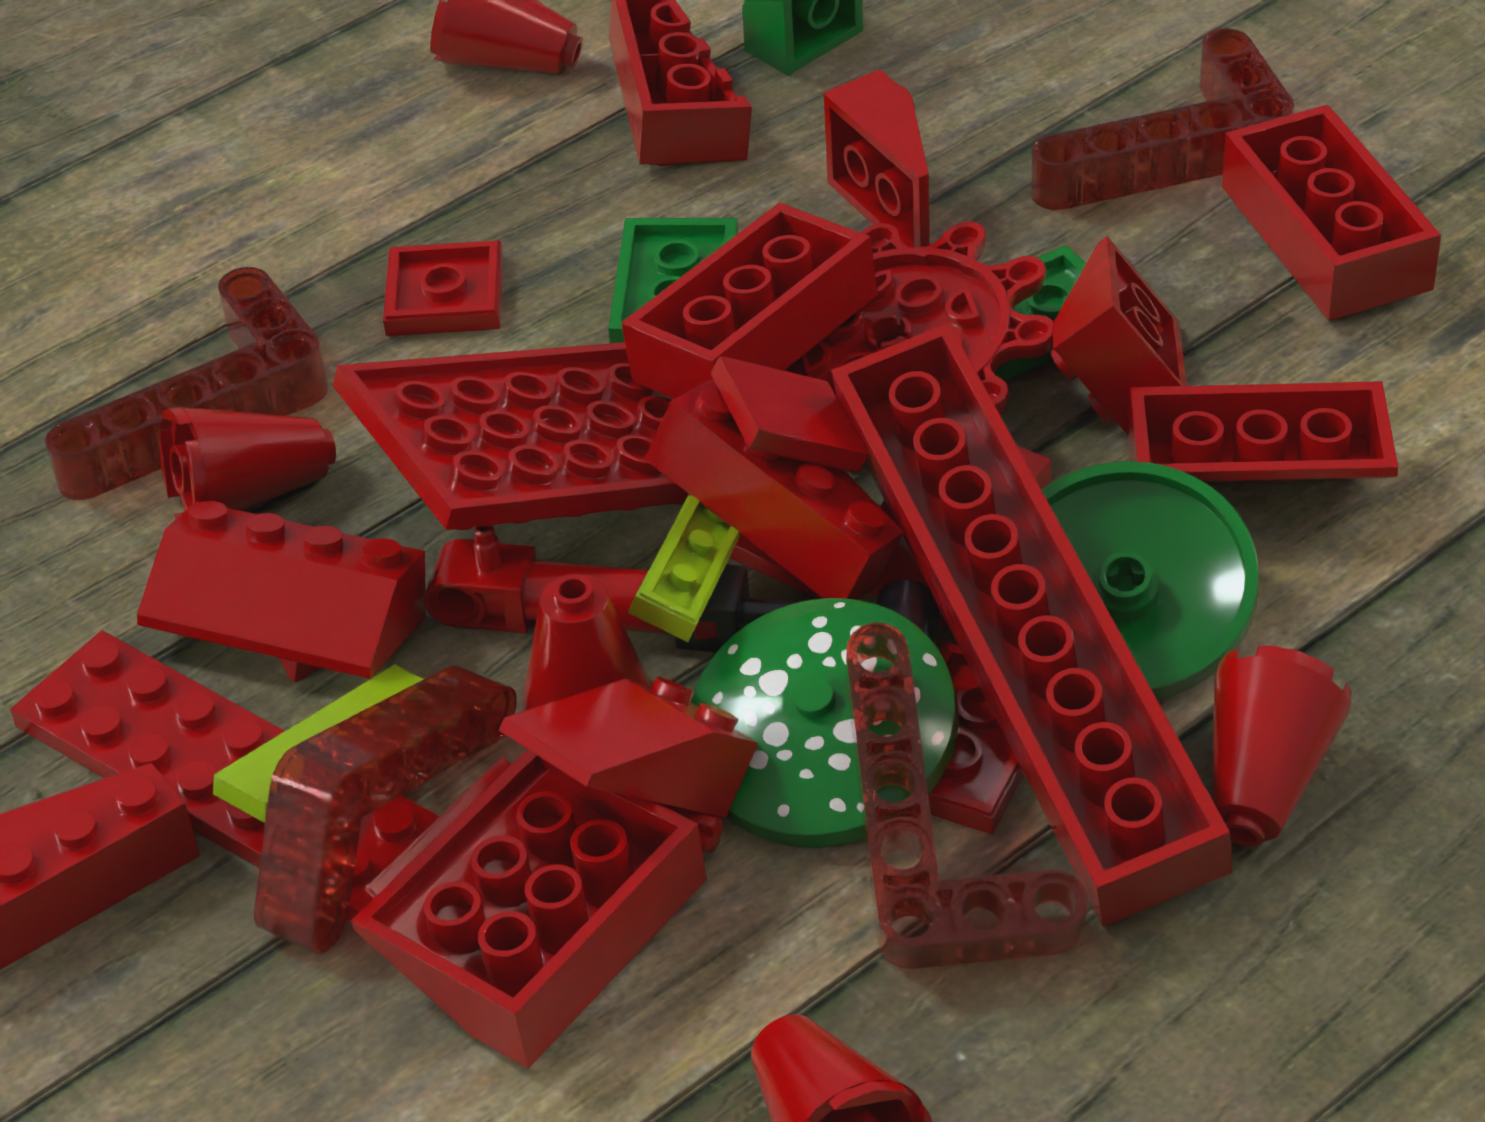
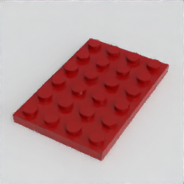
M625 342L337 365L333 382L334 389L445 530H469L474 527L505 523L523 524L531 520L565 516L580 517L584 514L617 510L633 511L637 508L668 504L684 505L689 495L684 489L645 460V456L673 399L632 381Z

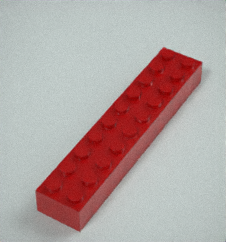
M949 323L832 369L837 399L869 453L865 463L896 524L904 532L903 537L1101 926L1105 927L1231 874L1232 856L1229 829Z

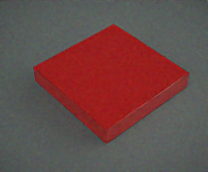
M496 240L389 248L383 314L385 335L396 336L501 329L502 242Z
M719 356L710 374L749 449L845 471L860 472L869 453L828 381Z

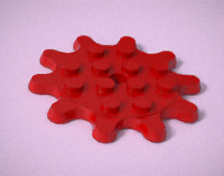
M962 222L951 226L939 240L926 247H908L902 244L900 233L897 227L892 224L878 223L864 229L861 233L871 236L878 296L784 371L828 381L837 397L831 372L832 369L949 323L997 411L1001 415L1006 409L1009 391L1007 383L994 374L995 370L1000 365L1013 359L1040 357L1048 353L1053 347L1052 319L1043 315L1019 314L1013 310L1017 304L1037 294L1043 288L1046 275L1044 262L1037 257L1022 256L999 265L980 263L978 259L984 251L986 233L982 225L976 222Z

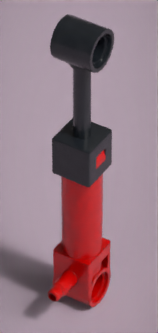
M493 525L474 527L475 538L473 540L454 539L445 543L439 552L424 593L423 604L427 612L435 620L446 626L526 634L530 622L537 619L540 596L544 588L562 576L583 574L598 579L606 587L626 630L670 634L628 613L649 570L536 560L534 546L499 543ZM726 564L689 642L675 636L676 649L717 652L733 635L747 624L767 613L796 602L750 598L747 567ZM896 580L886 584L879 591L877 602L874 604L904 616L918 626L934 643L940 608L930 588L920 582L911 580Z

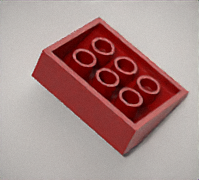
M527 749L351 920L353 930L473 1038L529 1069L707 880L698 823L656 802L586 787Z

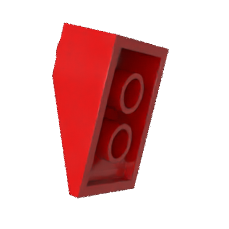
M879 69L824 92L827 183L873 225L888 223L897 227L902 244L908 247H926L930 245L929 172L915 114V105L909 91L904 86H899Z
M1106 236L1097 243L1052 324L1053 350H1051V356L1059 370L1069 380L1072 381L1078 377L1091 392L1088 394L1089 401L1101 419L1107 424L1116 421L1128 435L1130 387L1187 386L1179 321L1110 238Z
M656 677L652 686L629 679H622L505 717L498 730L586 787L724 818L727 817L759 744L735 729L738 722L736 716L707 703H700L699 707L690 703L693 695L690 689L662 677Z

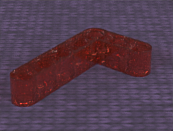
M1216 29L1205 35L1202 41L1199 87L1207 100L1206 102L1040 138L1032 147V200L1038 206L1045 209L1063 210L1223 175L1226 132L1291 115L1294 113L1293 100L1248 35L1237 29Z
M241 267L226 273L219 280L218 290L227 329L231 339L239 348L238 350L65 420L54 426L47 433L45 444L61 494L73 500H86L162 469L159 431L171 428L172 421L162 418L163 411L187 407L288 416L312 406L324 398L328 391V382L319 340L265 271L255 267Z
M873 622L861 626L853 632L847 642L846 686L876 935L882 955L890 963L900 968L918 969L1048 956L1068 951L1078 942L1082 934L1088 906V896L1084 885L1075 876L1060 870H1043L939 881L909 647L905 636L897 628L887 623ZM877 657L890 661L893 667L879 673L865 669L861 663L867 659ZM888 720L898 724L902 730L896 735L884 737L872 733L868 727L874 722ZM897 784L906 788L911 795L900 802H887L881 799L875 792L882 786ZM901 849L914 853L920 861L911 868L896 869L888 865L883 858L889 852ZM1056 902L1063 905L1070 912L1071 917L1065 922L1049 923L1041 919L1036 913L1035 908L1042 903ZM975 909H985L994 913L999 919L1000 924L990 930H976L964 921L963 916ZM914 916L923 920L929 929L921 936L909 938L896 933L891 925L898 918Z
M457 665L449 666L286 751L277 763L270 783L254 906L256 926L319 955L330 950L340 938L349 913L348 905L351 899L362 817L497 742L504 735L498 731L503 719L515 714L517 707L515 690L510 686Z

